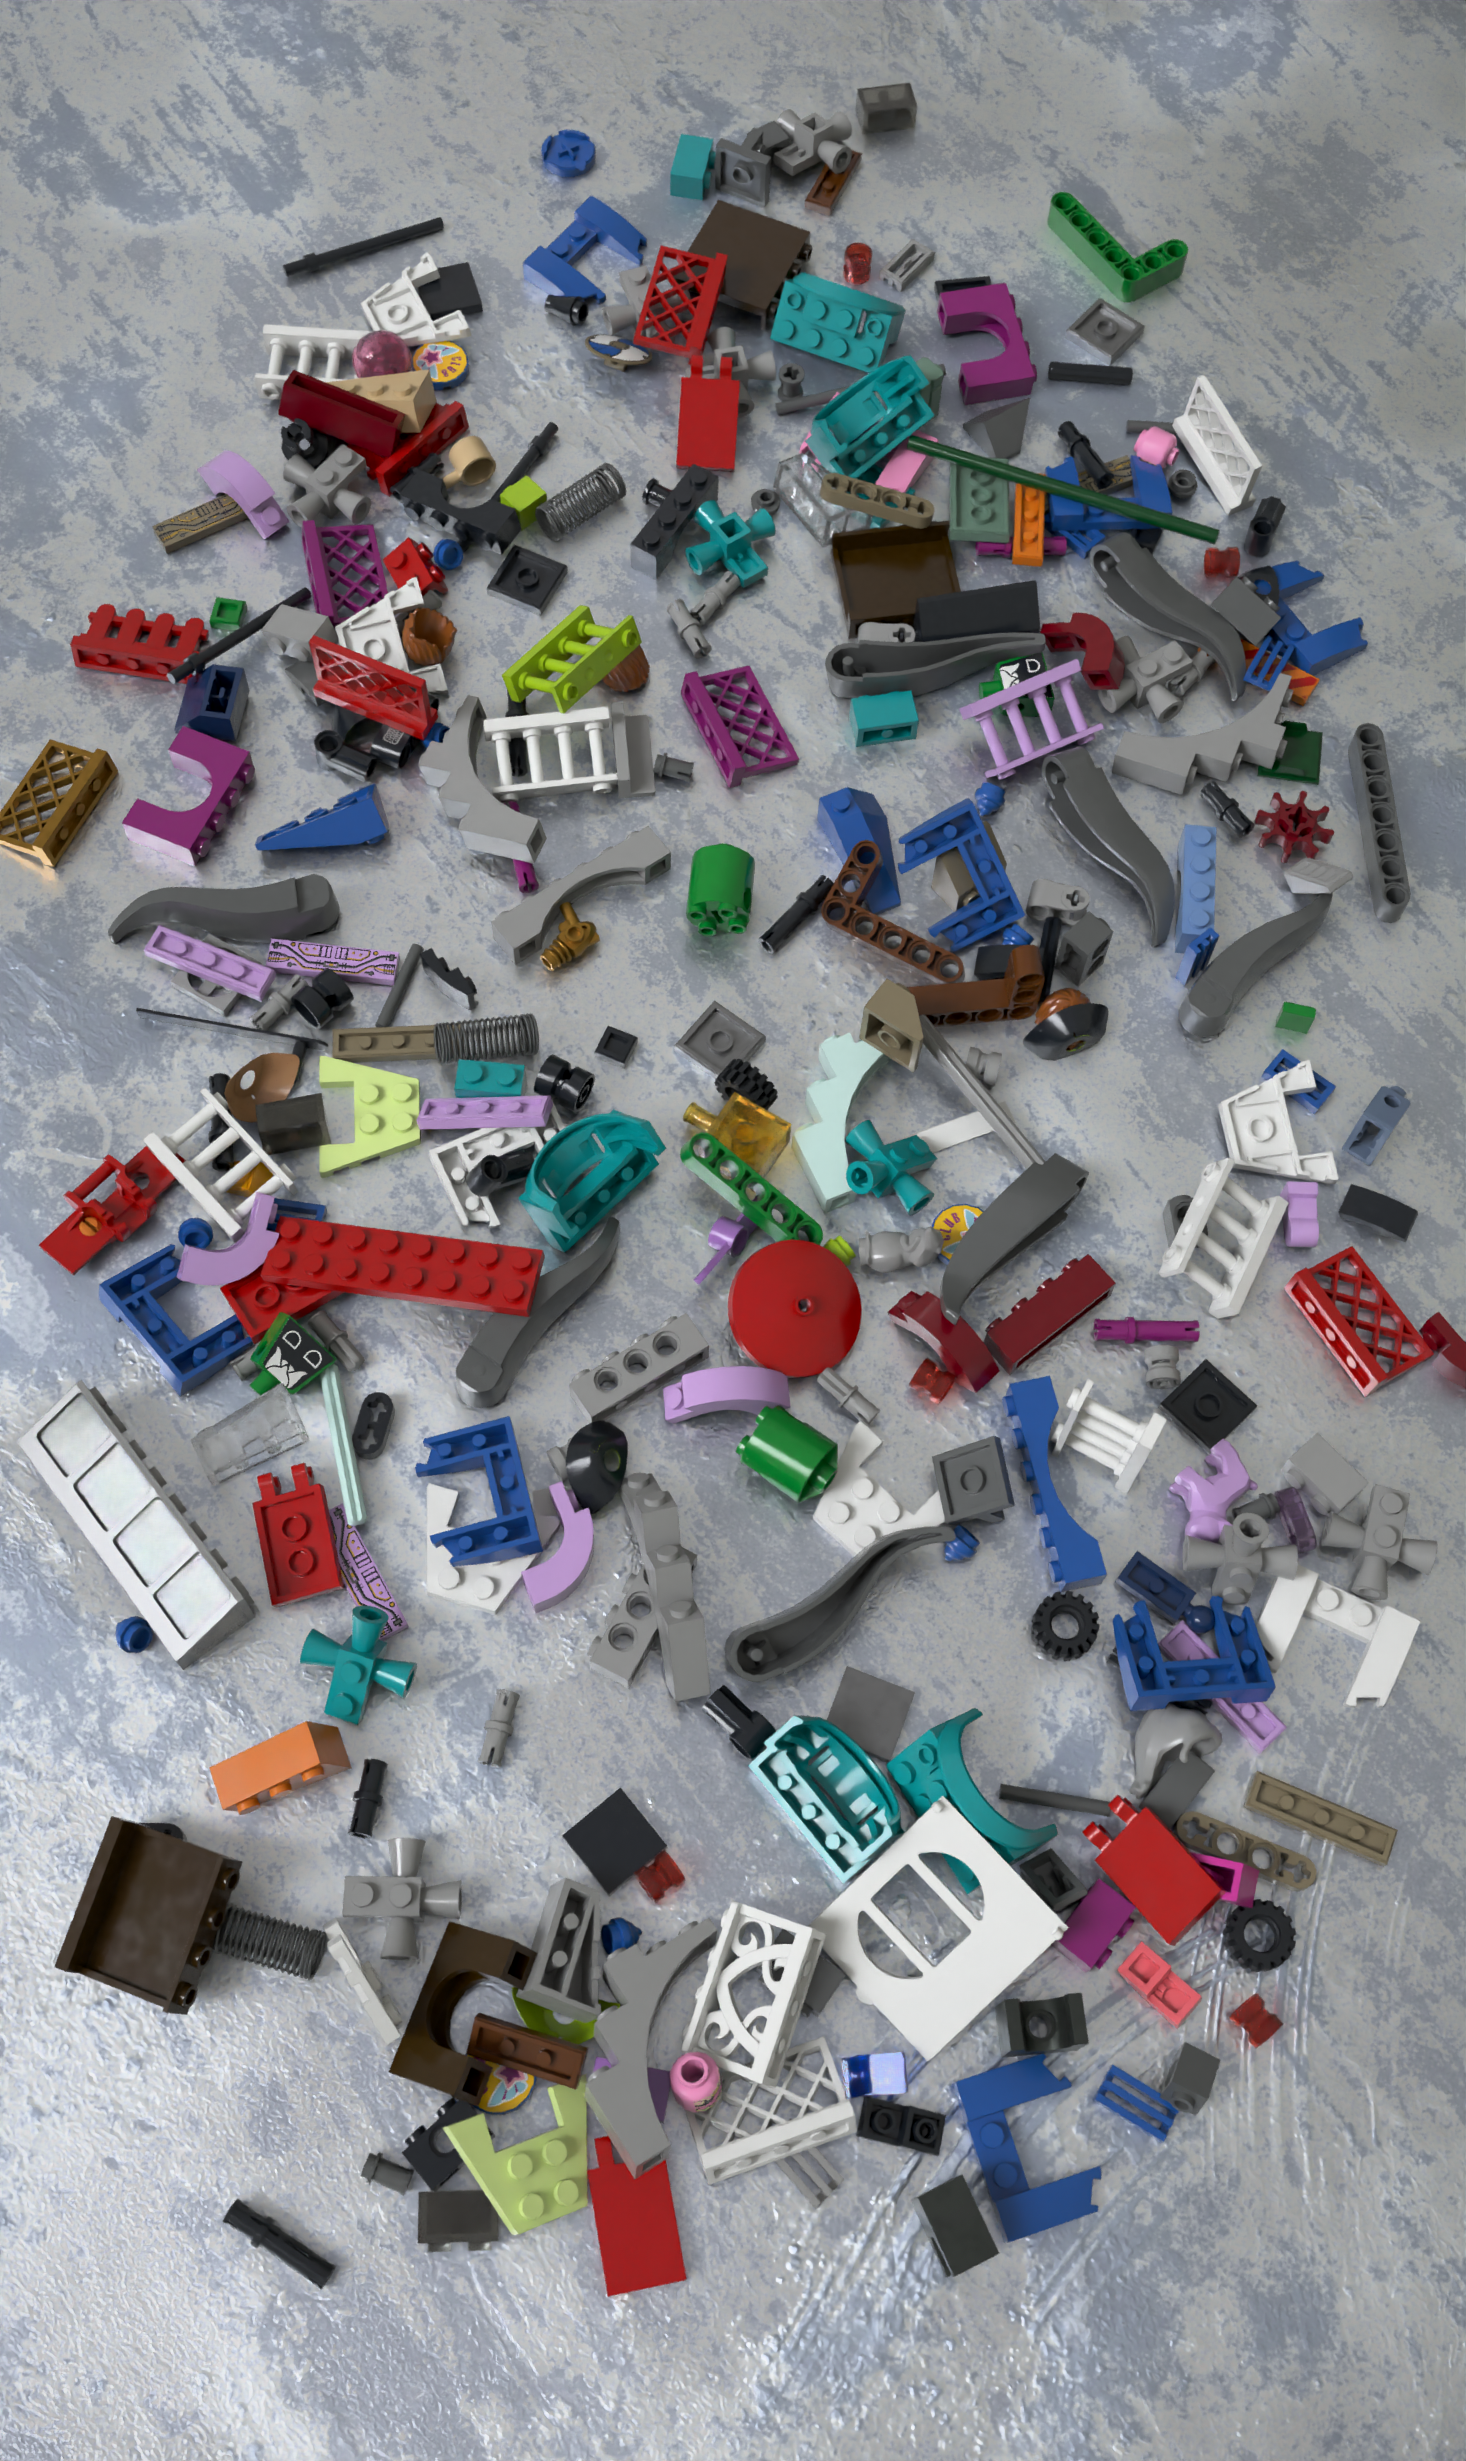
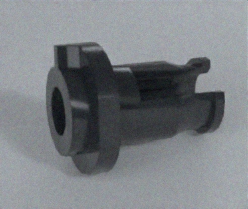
M295 418V423L293 422L287 428L282 427L281 437L283 439L282 452L287 460L296 454H300L315 468L327 457L329 451L328 437L326 434H322L316 429L309 427L304 420ZM306 439L310 444L305 450H302L299 446L300 441Z

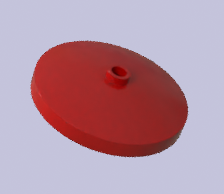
M784 1240L770 1244L746 1259L732 1281L728 1296V1317L736 1342L746 1356L757 1366L781 1372L787 1378L813 1376L822 1373L826 1368H832L838 1364L852 1348L860 1329L862 1308L857 1284L845 1264L831 1251L818 1244L804 1240ZM798 1303L802 1306L801 1310L798 1307Z

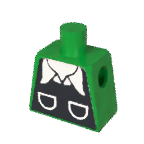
M1043 652L997 663L993 681L979 683L980 699L1046 672L1047 667ZM1048 684L1045 686L1047 692L1044 694L1052 712L1055 698L1052 686ZM1028 694L1018 697L1020 704L1017 705L1022 717H1040L1033 698L1029 699ZM999 705L1000 713L1003 716H1008L1006 709L1002 710L1001 705Z
M280 1312L250 1358L262 1372L249 1387L264 1400L277 1386L293 1395L333 1364L336 1358L290 1315Z

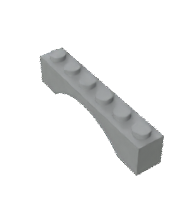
M649 826L641 831H634L623 842L614 847L606 848L592 861L584 862L564 878L552 881L543 891L536 895H529L517 907L500 913L491 922L493 938L514 965H517L542 949L547 933L554 921L562 914L559 909L561 904L570 902L572 905L578 899L594 891L611 886L626 884L646 885L671 869V852Z

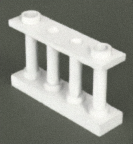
M264 324L263 338L266 352L271 354L268 374L255 373L254 378L260 399L281 400L283 384L289 377V375H280L283 355L300 356L297 371L308 376L312 357L328 358L325 378L313 377L324 382L349 380L337 379L340 359L357 360L354 379L365 378L369 361L381 362L382 350L379 332Z
M608 706L570 710L564 714L551 712L483 720L485 741H492V743L496 744L501 786L492 787V795L501 803L509 804L508 802H518L521 798L593 791L594 794H605L611 792L612 788H617V773L606 774L601 732L604 728H609ZM585 730V733L589 734L594 776L576 778L570 735L575 731ZM554 734L555 737H558L563 779L544 781L539 743L542 735ZM523 737L524 740H527L532 783L513 785L508 742L511 741V738Z
M204 1087L200 1093L208 1104L168 1138L164 1136L160 1139L152 1131L142 1140L168 1171L232 1241L236 1243L244 1234L241 1226L245 1223L243 1220L251 1214L256 1192L272 1196L284 1186L294 1196L298 1190L293 1181L297 1178L284 1163L278 1167L228 1113V1103L218 1092L212 1095ZM218 1114L230 1128L190 1162L186 1160L182 1163L175 1156L179 1151L177 1148ZM240 1138L252 1152L213 1185L208 1184L204 1187L196 1179L201 1175L199 1171ZM262 1162L274 1176L234 1210L230 1208L226 1212L218 1203L223 1199L221 1195Z
M1231 1158L1211 1162L1201 1174L1202 1181L1171 1247L1163 1255V1264L1158 1273L1163 1278L1185 1273L1210 1292L1213 1301L1208 1312L1217 1319L1239 1314L1288 1205V1202L1279 1195L1259 1201L1231 1180L1228 1175L1235 1162ZM1221 1190L1251 1211V1218L1246 1227L1215 1204ZM1209 1217L1238 1238L1239 1244L1234 1255L1202 1232ZM1196 1245L1225 1266L1226 1272L1221 1283L1189 1260Z
M1087 1379L1082 1390L1075 1387L1066 1404L1072 1410L1065 1425L1060 1422L1050 1440L1056 1443L1051 1455L1058 1458L1064 1444L1115 1470L1113 1474L1119 1476L1114 1488L1127 1494L1167 1419L1153 1413L1148 1424L1142 1420L1139 1424L1089 1398L1088 1395L1094 1382Z

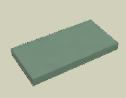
M989 458L1009 465V459ZM950 463L949 540L1009 543V481Z

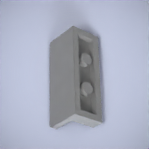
M623 702L611 703L618 797L654 796L655 780L648 716H624Z

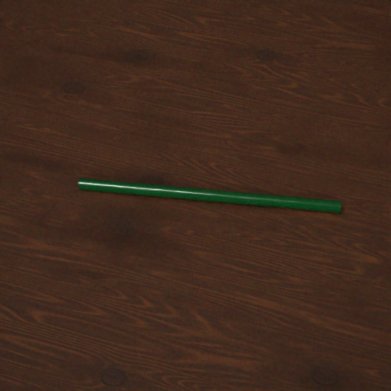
M911 435L908 440L907 450L1210 544H1216L1220 533L1219 529Z

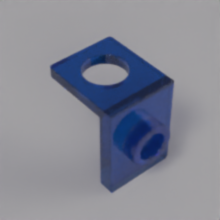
M905 2052L863 2054L842 2058L845 2099L908 2092Z

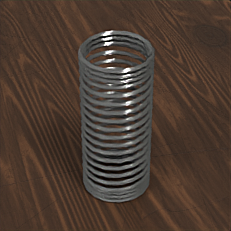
M603 463L597 469H594L593 472H589L588 475H585V477L577 480L576 483L565 488L564 491L553 496L552 499H548L547 502L539 505L535 510L537 522L550 539L558 541L564 535H568L569 532L576 529L577 526L584 524L589 518H593L597 513H601L602 510L625 497V482L613 465ZM604 470H605L607 473H609L610 476L614 479L615 483H616L617 486H618L619 494H618V492H617V490H616V487H615L614 483H613L612 480L608 477V475L605 474ZM546 514L550 517L552 523L556 527V530L550 524Z
M527 1013L520 1016L516 1014L514 1017L510 1015L508 1018L506 1016L503 1018L499 1016L497 1019L494 1017L491 1019L486 1018L485 1020L483 1018L480 1020L475 1019L474 1021L470 1019L468 1022L464 1020L462 1023L460 1021L456 1023L452 1021L450 1024L448 1022L436 1023L434 1025L436 1057L442 1066L443 1064L449 1065L451 1061L455 1064L459 1059L474 1061L475 1058L476 1061H479L481 1058L484 1061L486 1057L488 1060L492 1057L496 1059L497 1056L501 1059L503 1055L505 1058L509 1055L511 1057L514 1055L519 1057L520 1053L522 1056L526 1054L528 1056L536 1055L539 1050V1033L536 1019L532 1013ZM514 1027H515L516 1035H517L518 1052H517L516 1044H515V1031H514ZM497 1029H498L499 1039H500V1051H499V1046H498ZM503 1029H504L505 1040H506V1051H505V1047H504ZM509 1030H510L511 1041H512V1052H511L510 1042H509ZM480 1033L482 1037L483 1053L481 1048ZM486 1033L488 1038L489 1054L487 1049ZM492 1033L494 1038L495 1054L492 1045ZM463 1036H464V1042H465L466 1056H465V1051H464ZM469 1037H470V1042H471V1052H470V1046H469ZM475 1037H476V1043H477V1053H476V1047H475ZM452 1041H453V1048H454V1056H453V1050H452Z
M227 1904L225 1909L226 1917L223 1925L217 1931L211 1947L212 1952L215 1950L217 1954L222 1953L224 1956L228 1954L230 1958L234 1956L237 1960L241 1958L243 1962L247 1960L249 1963L254 1962L255 1965L261 1964L262 1967L267 1965L268 1969L274 1968L275 1971L280 1969L282 1973L286 1971L288 1975L293 1973L295 1977L299 1975L300 1978L305 1980H312L323 1956L326 1944L325 1931L322 1932L313 1928L309 1932L308 1926L303 1929L301 1924L297 1927L295 1922L290 1926L289 1921L284 1923L280 1919L277 1922L276 1917L271 1919L267 1915L264 1918L263 1913L258 1916L256 1911L251 1914L250 1909L245 1912L243 1907L239 1910L237 1906L232 1908L231 1904ZM234 1914L233 1922L226 1938L227 1930ZM239 1917H240V1922H239L237 1931H236V1933H235V1936H234V1938H233V1934H234V1931H235V1927H236V1924H237L238 1919H239ZM246 1918H247V1921H246V1925H245L243 1934H242L241 1939H240V1941H239L240 1934H241V1931H242L244 1922H245V1920H246ZM252 1920H253V1925H252V1928H251L249 1937H248L247 1942H246V1938H247V1935H248V1931H249V1928H250L251 1923H252ZM259 1921H260L259 1928H258V1931H257L255 1940H254V1942H253V1938H254V1935H255V1932H256L258 1923H259ZM265 1924H266V1928H265V1931H264L262 1940H261V1942H260L261 1935H262L263 1929H264ZM271 1927H272V1931H271V1934H270L268 1943H267V1945H266V1942H267V1939H268V1936H269V1933H270V1930H271ZM267 1954L266 1962L264 1963L263 1959ZM279 1958H280V1963H279V1965H278V1967H277L276 1963L278 1962V1960H279ZM299 1962H300L299 1970H298V1972L296 1973V1968H297V1966H298V1964H299Z

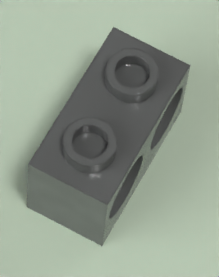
M1088 912L1063 935L1054 968L1079 987L1103 964L1114 931L1110 929L1105 920L1097 918L1091 912Z

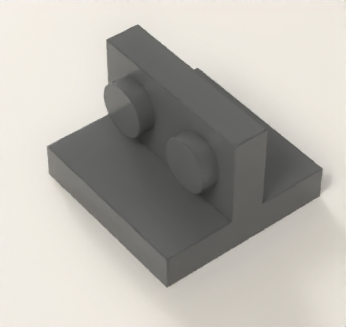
M753 127L742 145L723 138L719 140L716 144L715 189L765 208L769 202L771 157L764 155L765 145L763 144L762 130Z
M991 1436L932 1456L946 1524L954 1526L975 1518L992 1524L1005 1520L1003 1509L1015 1506L1000 1438Z

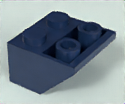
M213 664L189 678L175 725V733H179L181 728L185 726L216 739L236 741L249 694L244 668Z

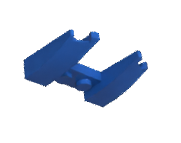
M591 195L574 211L575 220L546 249L539 246L523 261L524 280L550 295L580 296L583 300L592 297L596 299L598 304H602L606 301V294L572 266L596 242L640 266L643 263V254L638 252L639 245L647 246V238L624 217Z
M1131 455L1130 466L1135 498L1118 499L1172 515L1170 494L1162 466L1159 464L1156 466L1140 461V457ZM1073 456L1064 459V463L1057 467H1045L1044 473L1047 477L1080 487ZM1047 493L1051 531L1159 528Z
M1297 560L1272 566L1279 585L1278 607L1281 609L1277 614L1281 618L1270 629L1269 636L1272 637L1275 643L1278 640L1283 642L1282 647L1285 649L1289 645L1295 647L1289 659L1295 667L1314 676L1367 648L1368 642L1362 640L1360 630L1364 626L1361 617L1334 625L1312 635L1283 601L1322 581L1324 578L1323 573L1319 571L1314 573L1300 566V562ZM1258 579L1253 583L1258 587L1257 593L1267 595L1271 592V585L1267 581Z
M969 798L944 810L899 838V844H905V862L898 863V870L901 875L954 847H957L980 897L927 929L934 938L941 933L953 942L950 946L953 952L1026 916L979 814Z
M170 1244L99 1284L98 1299L118 1323L121 1321L126 1323L160 1364V1373L181 1397L227 1366L230 1361L252 1346L253 1342L250 1337L244 1339L242 1325L236 1315H233L191 1341L185 1336L156 1301L182 1282V1280L177 1278L181 1260L172 1256L175 1251V1245Z
M510 1416L424 1439V1447L430 1448L431 1452L427 1464H416L415 1471L417 1477L456 1473L485 1467L496 1511V1518L430 1535L431 1543L435 1548L443 1545L453 1556L449 1560L452 1567L492 1563L543 1552Z
M1212 1596L1209 1603L1210 1609L1215 1616L1214 1631L1220 1658L1163 1662L1145 1600H1140L1134 1604L1133 1610L1136 1615L1123 1622L1119 1614L1115 1615L1113 1627L1117 1656L1130 1711L1165 1709L1168 1702L1229 1697H1231L1233 1704L1266 1702L1276 1686L1250 1607L1245 1606L1240 1617L1223 1611V1598Z
M1044 2053L956 2081L952 2084L1004 2243L1024 2238L1098 2211V2206L1091 2205L1093 2179L1101 2180L1102 2171L1100 2166L1033 2189L1029 2188L1003 2110L1072 2087L1070 2080L1066 2076L1059 2081L1042 2063L1047 2058Z

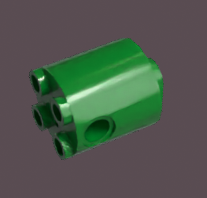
M730 844L710 845L695 851L691 864L686 916L694 926L698 927L699 934L714 936L717 932L742 934L747 931V924L750 921L755 874V861L748 852Z
M778 1405L774 1408L765 1406L756 1418L755 1423L758 1427L751 1437L746 1435L741 1440L735 1451L741 1456V1464L755 1470L767 1482L797 1503L822 1494L832 1483L838 1472V1444L808 1423L801 1422L793 1417L783 1406Z

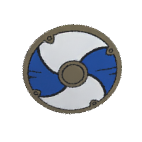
M597 334L589 336L585 340L586 348L593 354L603 358L604 365L622 372L626 371L628 365H642L652 360V353L648 348L635 345L633 340L624 337Z

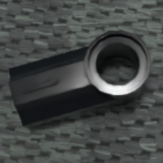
M1270 496L1261 500L1257 512L1250 522L1244 542V549L1248 554L1261 557L1270 551L1274 535L1286 509L1280 498Z
M324 730L315 737L316 758L321 768L328 771L337 769L363 782L370 780L378 762L377 756L342 741L341 736L332 730ZM333 749L331 752H326L325 750Z
M524 1149L501 1156L487 1155L466 1176L467 1186L475 1195L484 1197L491 1194L495 1189L527 1179L534 1158L531 1153L525 1152Z
M725 1685L717 1689L702 1706V1710L729 1735L728 1738L735 1748L749 1760H752L766 1746L764 1742L776 1732L772 1724L756 1710L751 1711Z

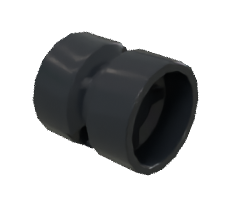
M325 968L312 979L311 987L305 985L291 997V1001L299 1014L316 1029H321L334 1017L333 1011L340 1012L354 1000L353 994L346 983L329 968Z
M552 1054L546 1059L537 1075L534 1092L541 1096H551L552 1100L558 1098L559 1105L577 1113L584 1106L592 1091L595 1075L578 1066L571 1069L570 1062Z

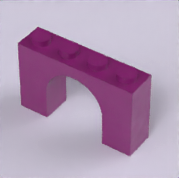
M1000 283L940 293L937 315L943 335L973 330L985 331L997 337L1005 348V351L995 358L961 364L958 385L964 405L1031 395L1033 383L1037 381V369L1035 364L1030 362L1029 343L1023 339L1022 321L1020 317L1016 316L1015 298L1013 294H1009L1007 284Z
M183 726L168 749L173 767L209 782L212 785L209 796L199 806L191 810L179 812L166 810L137 798L122 824L128 840L196 866L200 858L208 853L210 842L215 833L222 830L225 824V817L231 807L234 808L238 804L240 793L245 784H249L252 781L255 767L253 766L249 751Z

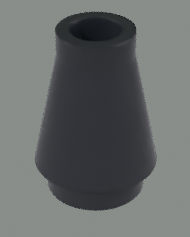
M548 295L544 304L546 312L552 313L573 326L583 324L588 316V303L580 296Z

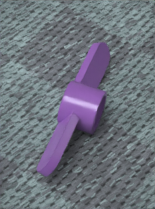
M757 1195L752 1201H757ZM743 1213L735 1221L725 1216L720 1217L714 1223L708 1238L709 1246L718 1251L693 1281L699 1285L725 1254L733 1258L739 1256L744 1250L750 1234L757 1225Z

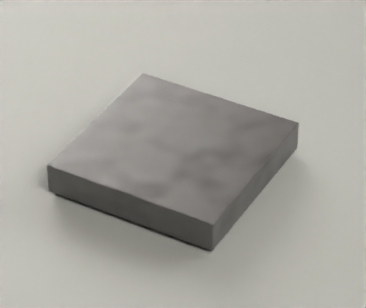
M1099 298L1066 330L1065 338L1111 366L1143 334L1145 326Z
M714 1000L674 1045V1051L716 1079L733 1059H742L743 1063L745 1061L748 1062L765 1043L766 1036Z
M847 1666L827 1721L848 1734L868 1755L889 1763L915 1692Z

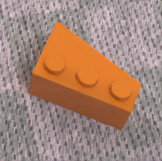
M305 1721L210 1767V1772L222 1809L237 1811L239 1815H244L259 1809L261 1803L271 1799L282 1798L297 1789L352 1767L338 1727Z

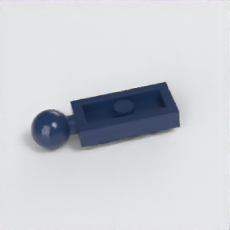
M1136 1551L1115 1581L1138 1599L1145 1600L1149 1607L1173 1624L1183 1615L1186 1618L1188 1627L1197 1634H1205L1214 1627L1215 1616L1213 1611L1207 1606H1193L1190 1603L1196 1592L1138 1551Z

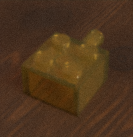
M736 1092L733 1093L718 1116L696 1105L695 1102L688 1106L683 1116L684 1122H688L705 1133L714 1136L764 1179L790 1142L791 1123ZM699 1146V1157L705 1158L704 1149ZM720 1166V1172L731 1178L730 1171L726 1167Z

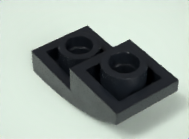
M1022 945L978 947L974 975L979 981L1004 977L1010 953ZM1039 947L1044 971L1047 951L1045 948Z
M432 948L420 953L423 970L445 996L468 1010L476 1008L474 995L477 994V990L469 976L464 978L458 967L450 971L443 957L437 958Z
M1353 1184L1350 1185L1338 1212L1342 1219L1370 1226L1375 1234L1403 1242L1407 1241L1418 1216L1417 1210L1395 1199Z
M866 2096L863 2099L856 2137L939 2156L946 2115Z

